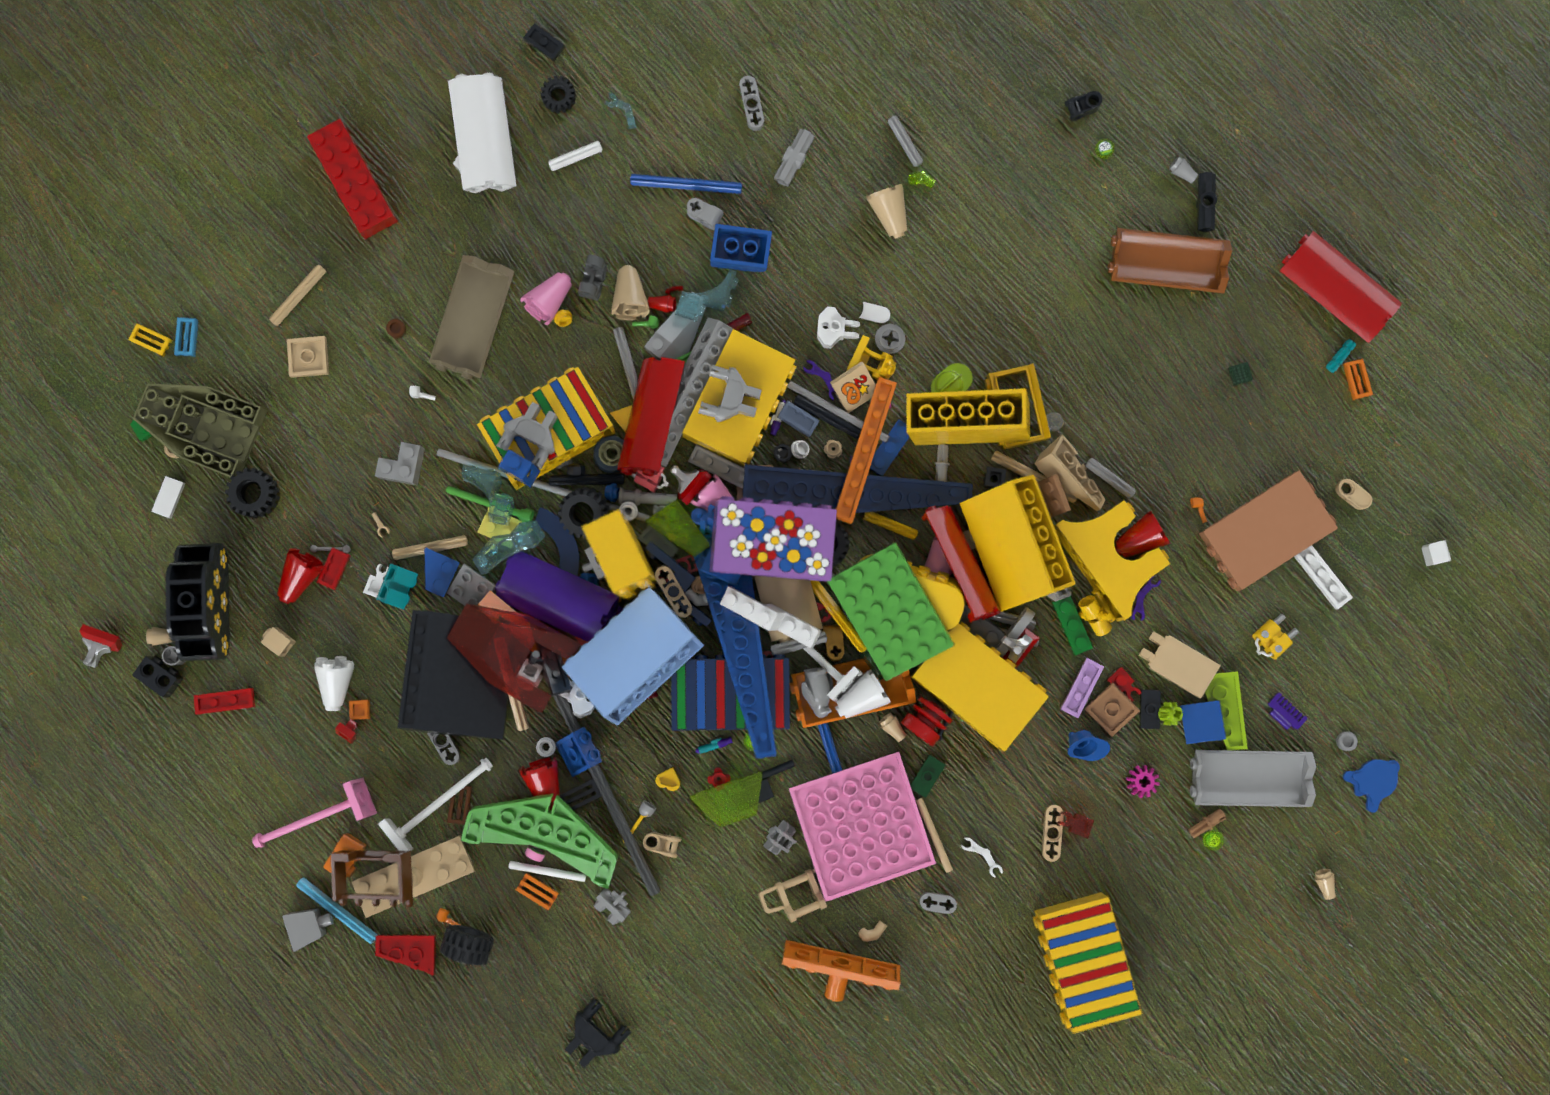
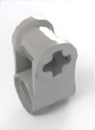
M698 198L690 199L687 203V215L705 227L715 230V224H719L724 212L718 207ZM699 207L695 212L692 211V208Z

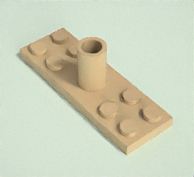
M461 835L411 856L413 898L475 872L466 846L461 841ZM398 862L352 881L355 892L364 894H399ZM363 899L361 905L366 918L391 908L390 900L380 899L378 907L372 905V899Z

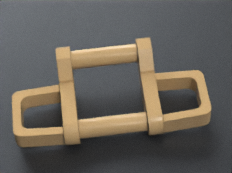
M815 869L805 870V873L782 883L777 882L774 886L759 892L758 897L764 912L772 913L784 909L789 921L792 923L797 921V918L819 908L821 910L827 908L825 899L821 894V888L819 889L813 873H816ZM808 881L816 902L793 911L784 890ZM776 890L782 905L768 909L764 895Z

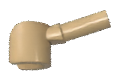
M376 512L372 513L378 526V535L384 537L381 533L382 528H385L388 534H390V528L383 525Z

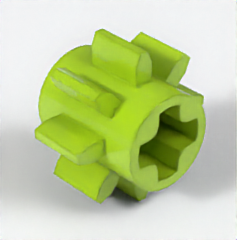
M1164 702L1158 711V716L1160 720L1164 721V725H1178L1177 721L1182 719L1183 711L1182 708L1177 707V702Z

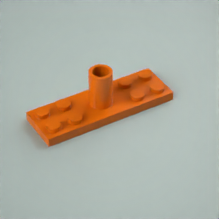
M785 941L782 964L792 969L801 968L810 973L818 972L829 975L825 997L831 1001H843L848 979L863 982L868 986H881L886 990H899L900 965L794 941Z

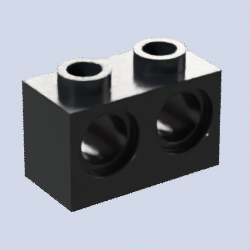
M146 656L132 676L162 698H170L183 680L179 676L180 672L173 667L168 668L163 664L164 661L158 656ZM151 665L154 667L153 674H150L148 671ZM166 676H168L170 680L167 686L164 684V678Z

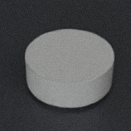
M1341 732L1336 738L1337 746L1343 751L1354 750L1358 743L1357 737L1352 732Z

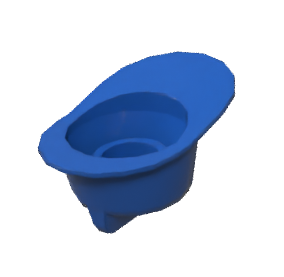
M1081 730L1076 733L1070 732L1068 734V755L1072 758L1096 761L1104 758L1110 751V745L1107 741L1094 737L1087 730Z

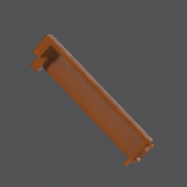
M1117 228L1116 235H1112V262L1109 261L1108 273H1111V281L1225 293L1229 280L1227 266L1232 254L1231 242L1229 240Z

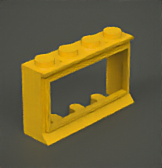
M1034 363L989 373L987 379H985L986 390H999L997 378L1026 372L1040 435L1030 437V441L998 442L1000 446L1003 445V450L1046 441L1051 438Z

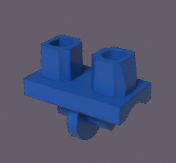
M711 504L708 506V513L702 508H696L691 513V520L695 524L700 525V535H705L707 532L713 533L715 506Z

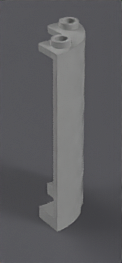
M1196 750L1194 758L1190 760V767L1193 770V785L1190 786V796L1194 797L1195 805L1312 807L1316 797L1312 781L1316 764L1312 752Z

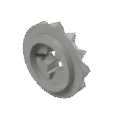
M885 324L877 330L875 344L880 351L895 354L903 348L905 334L899 326ZM892 332V338L896 341H892L890 346H888V341L885 340V337H888Z

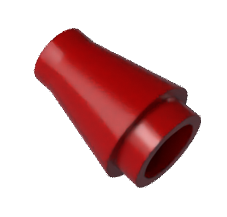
M672 295L648 297L649 308L669 314L676 310V297H672Z

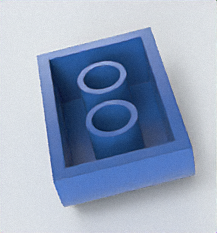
M715 224L710 258L711 267L748 272L766 271L772 231Z

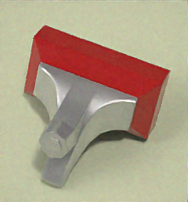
M673 465L670 469V472L675 475L679 483L677 498L686 505L693 500L712 477L702 468L686 472L680 470L677 465Z
M85 624L79 630L83 643L88 647V653L83 662L87 666L96 668L103 654L111 653V651L119 652L123 646L119 636Z
M1027 627L1018 639L1003 636L1001 641L1009 650L1001 658L1012 661L1017 669L1040 637Z

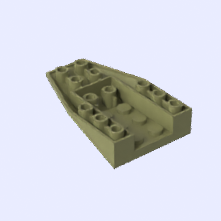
M147 383L133 420L177 457L231 477L232 475L237 476V471H243L268 410L209 386Z

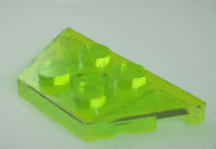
M762 772L692 794L690 798L718 827L757 815Z

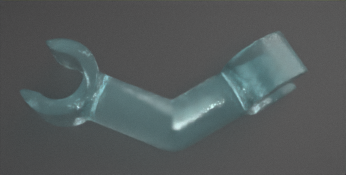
M608 93L609 97L613 98L614 101H605L606 105L610 108L616 106L625 110L629 129L636 128L632 106L617 99L615 94Z

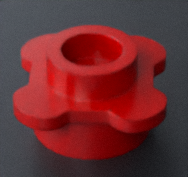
M716 767L714 773L708 776L707 781L709 784H713L717 790H722L726 783L730 781V775L725 774L720 767Z

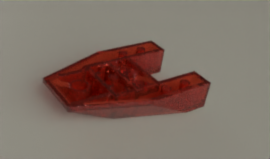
M466 603L447 637L491 685L540 713L546 707L551 694L517 676L536 642L568 659L575 655L580 646L579 642L528 614Z

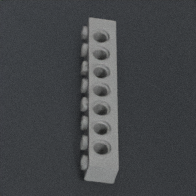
M707 319L683 368L662 458V466H667L709 379L712 364L716 365L733 330L732 327L720 320Z

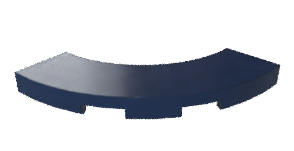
M540 507L534 526L546 531L555 541L560 555V569L578 577L580 555L574 535H570L568 529H563L565 525L563 523L560 524L558 516Z

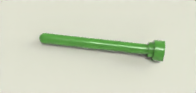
M451 486L446 488L448 494L519 517L522 523L530 525L533 520L534 510L528 508L519 510Z

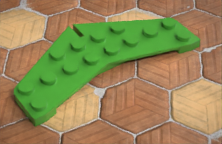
M553 794L475 806L469 811L461 841L469 844L486 842L532 845L551 852L590 877V881L606 889L609 888L618 860L617 853L558 795L555 798L552 811L549 808Z

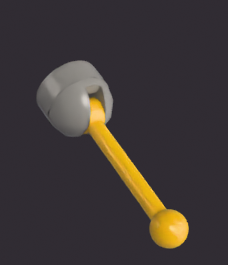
M643 800L639 807L640 817L630 830L632 834L644 817H650L655 812V806Z

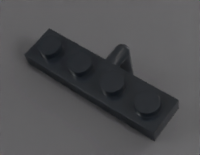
M542 620L532 621L530 626L538 651L532 652L528 659L529 664L542 663L551 696L570 692L571 686L567 673L562 668L564 663L552 625Z

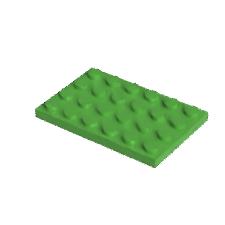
M896 542L831 577V581H828L885 681L955 645Z

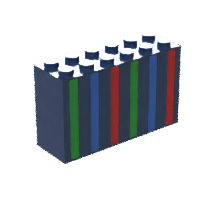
M775 654L773 658H766V655H763L773 729H790L789 658H785V654ZM695 655V659H689L671 676L672 731L747 730L724 655H715V659H708L707 655Z

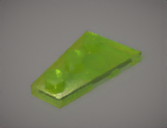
M677 499L645 520L646 524L693 557L710 547L706 538Z

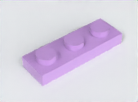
M1085 658L1060 710L1079 718L1104 666Z

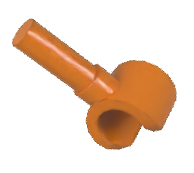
M1199 497L1191 498V507L1198 508L1202 523L1207 522L1203 511V499Z
M439 909L437 914L439 921L447 922L451 925H460L451 918H448V910Z

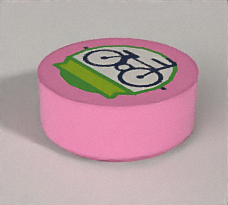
M528 846L525 851L527 857L538 862L543 861L546 855L542 850L534 846Z

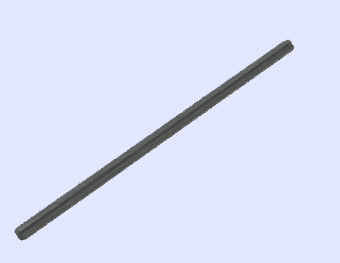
M523 615L522 617L529 622L527 616ZM542 669L541 672H542V674H543V676H544V678H545V680H546V676H545L544 670ZM554 695L553 697L570 732L573 733L581 729L576 717L573 715L568 700L560 695ZM599 764L589 768L651 896L658 894L660 889L630 831L628 823Z

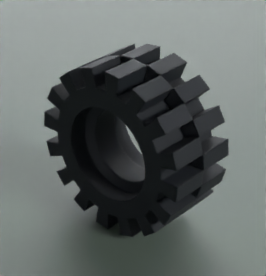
M554 76L553 80L548 78V83L544 82V87H541V97L546 108L550 109L553 113L556 111L557 114H560V111L565 113L567 108L568 110L572 109L571 105L574 106V100H576L572 83L567 78L564 79L563 76H560V79ZM555 89H563L566 94L563 100L555 101L551 97L552 92Z

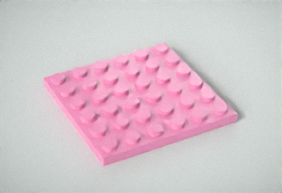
M899 752L788 788L825 901L936 864Z

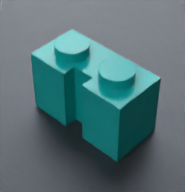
M390 563L376 599L404 610L410 600L408 592L410 588L416 585L418 574Z

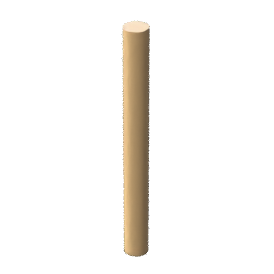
M923 798L915 800L945 872H950L953 868Z

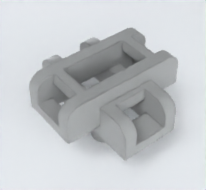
M592 547L585 549L584 551L590 562L582 566L584 572L586 573L593 569L598 580L606 578Z
M783 820L778 827L775 826L769 829V834L766 837L768 840L763 846L775 855L779 854L781 850L789 853L790 847L797 842L792 837L796 829Z

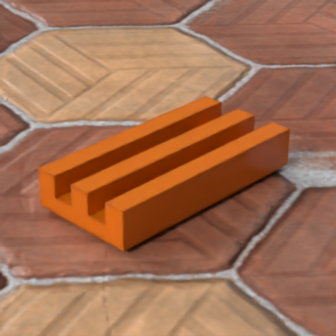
M1363 358L1344 363L1343 368L1352 400L1372 396L1373 392ZM1356 364L1359 366L1366 393L1363 392Z
M525 873L516 888V891L547 910L551 908L559 895V892L528 873ZM528 879L544 890L553 894V897L551 898L550 896L541 892L537 888L533 887L532 885L527 883L526 880ZM525 886L529 890L533 891L534 893L549 901V903L547 904L546 902L537 898L536 896L529 893L522 887Z

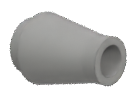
M1177 157L1169 167L1172 174L1189 183H1192L1198 176L1184 158Z

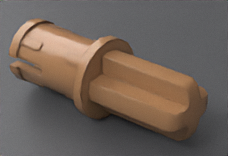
M1218 808L1207 817L1203 816L1202 821L1191 827L1188 831L1193 838H1196L1208 829L1210 831L1213 830L1214 826L1226 819L1225 814Z

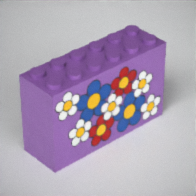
M722 496V498L715 502L709 572L831 581L837 510L831 509L830 505H820L817 508H812V504L808 503L792 506L793 502L781 501V503L773 504L772 500H761L759 503H756L751 498H742L739 501H734V497Z

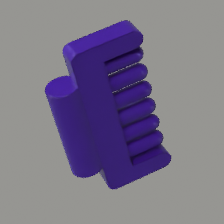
M1276 693L1268 702V706L1272 708L1269 714L1286 730L1291 726L1295 730L1299 729L1307 720V716H1302L1303 714L1299 713L1298 709L1295 710V706L1288 703V700H1284L1285 698L1281 693Z

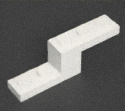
M728 586L720 603L766 630H778L809 648L814 647L821 633V630L783 609L773 604H762L731 586Z

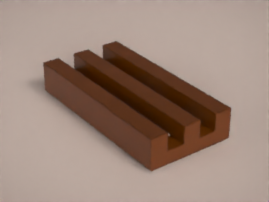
M466 785L460 790L456 819H453L456 794L450 798L447 823L465 825L470 810L473 786ZM466 789L467 795L465 801L463 820H460L464 791Z

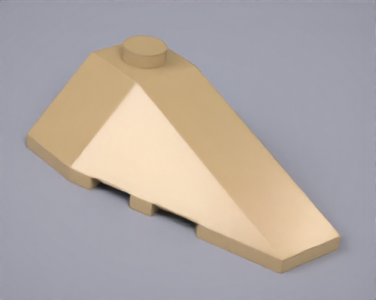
M1062 434L1039 455L1035 465L1047 478L1057 474L1063 489L1096 511H1099L1105 502V498L1095 481L1088 478L1085 471L1087 469L1084 464L1080 465L1075 456L1078 454L1075 448Z

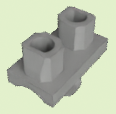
M605 888L596 897L597 901L594 907L599 912L607 908L611 912L607 917L608 921L613 925L619 921L622 922L631 912L626 907L628 903L623 899L626 895L624 891L619 895L616 891L611 892Z

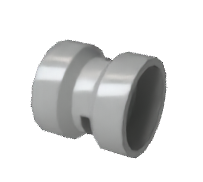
M175 646L165 648L162 653V659L168 665L178 666L186 662L179 660Z

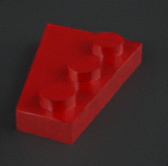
M376 935L375 956L404 964L412 969L421 970L434 976L436 935Z

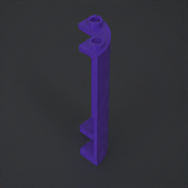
M517 550L513 556H509L503 575L495 585L496 595L507 605L587 642L594 638L597 631L607 626L608 620L618 608V595L520 550Z

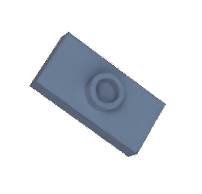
M788 400L777 418L807 437L811 436L820 421Z

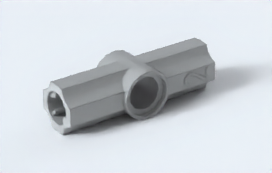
M800 129L792 145L787 148L782 159L783 162L774 177V180L779 184L789 186L797 169H800L803 165L806 153L814 140V135L811 132Z

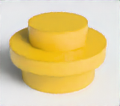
M559 310L554 317V322L560 327H566L572 322V313L569 310Z

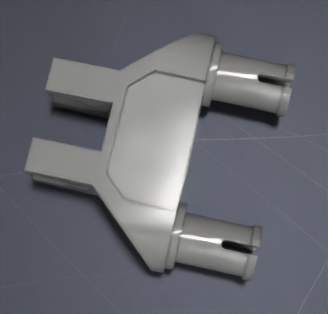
M712 364L709 377L725 380V383H727L721 405L714 406L701 402L698 414L714 417L717 422L725 421L737 414L754 418L757 408L742 404L743 397L748 396L760 399L762 390L747 386L736 368L725 369Z
M532 402L524 416L504 424V433L496 446L501 449L503 448L504 451H508L514 437L519 436L538 446L539 450L532 463L542 469L549 454L555 452L551 429L558 417L555 413L549 411L542 424L535 421L541 408L538 404Z

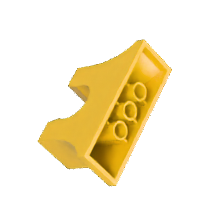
M1125 500L1093 520L1078 523L1062 520L1054 525L1060 543L1093 589H1099L1117 622L1126 620L1131 616L1134 599L1141 587L1151 577L1170 564L1167 553L1159 548L1138 555L1133 561L1122 558L1116 552L1114 539L1117 532L1128 526L1135 518L1133 506L1129 502L1126 503Z

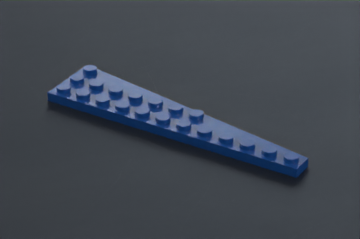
M712 534L688 537L756 759L776 756L759 626L720 604L728 586L755 599L752 575H741L737 586L702 572L701 567L712 545Z

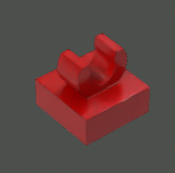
M350 719L346 726L339 723L335 731L337 735L352 744L356 739L354 731L358 726L355 721Z

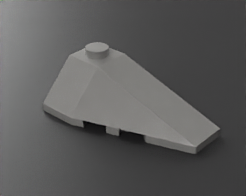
M692 292L644 346L646 351L657 360H661V357L676 359L690 352L708 303Z

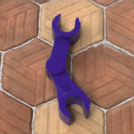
M807 360V363L811 364L813 368L807 370L803 367L804 372L821 377L829 389V398L834 401L831 395L834 389L830 384L832 381L830 373L821 370L813 361Z
M1151 577L1147 584L1137 593L1136 604L1131 613L1132 620H1135V613L1139 612L1141 614L1140 621H1143L1145 618L1143 607L1145 595L1152 588L1159 586L1161 580H1158L1154 585L1151 583L1153 578Z

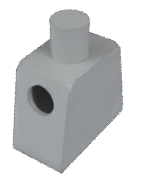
M319 908L291 912L282 916L293 952L326 935L325 927L334 924L332 914L328 913L321 916Z

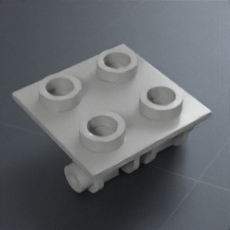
M464 563L448 589L447 594L478 615L481 610L477 606L478 603L490 590L492 592L495 591V583H491L481 573H477L471 566Z

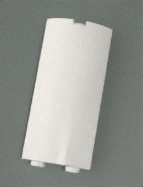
M493 73L469 76L465 74L456 75L454 79L448 81L463 190L478 193L488 188L505 191L515 187L516 179L502 78L494 76Z

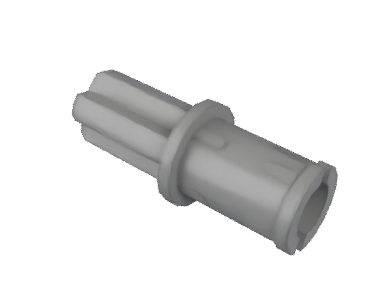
M945 444L938 445L937 462L934 463L936 465L935 481L947 482V470L950 463H948L949 447Z

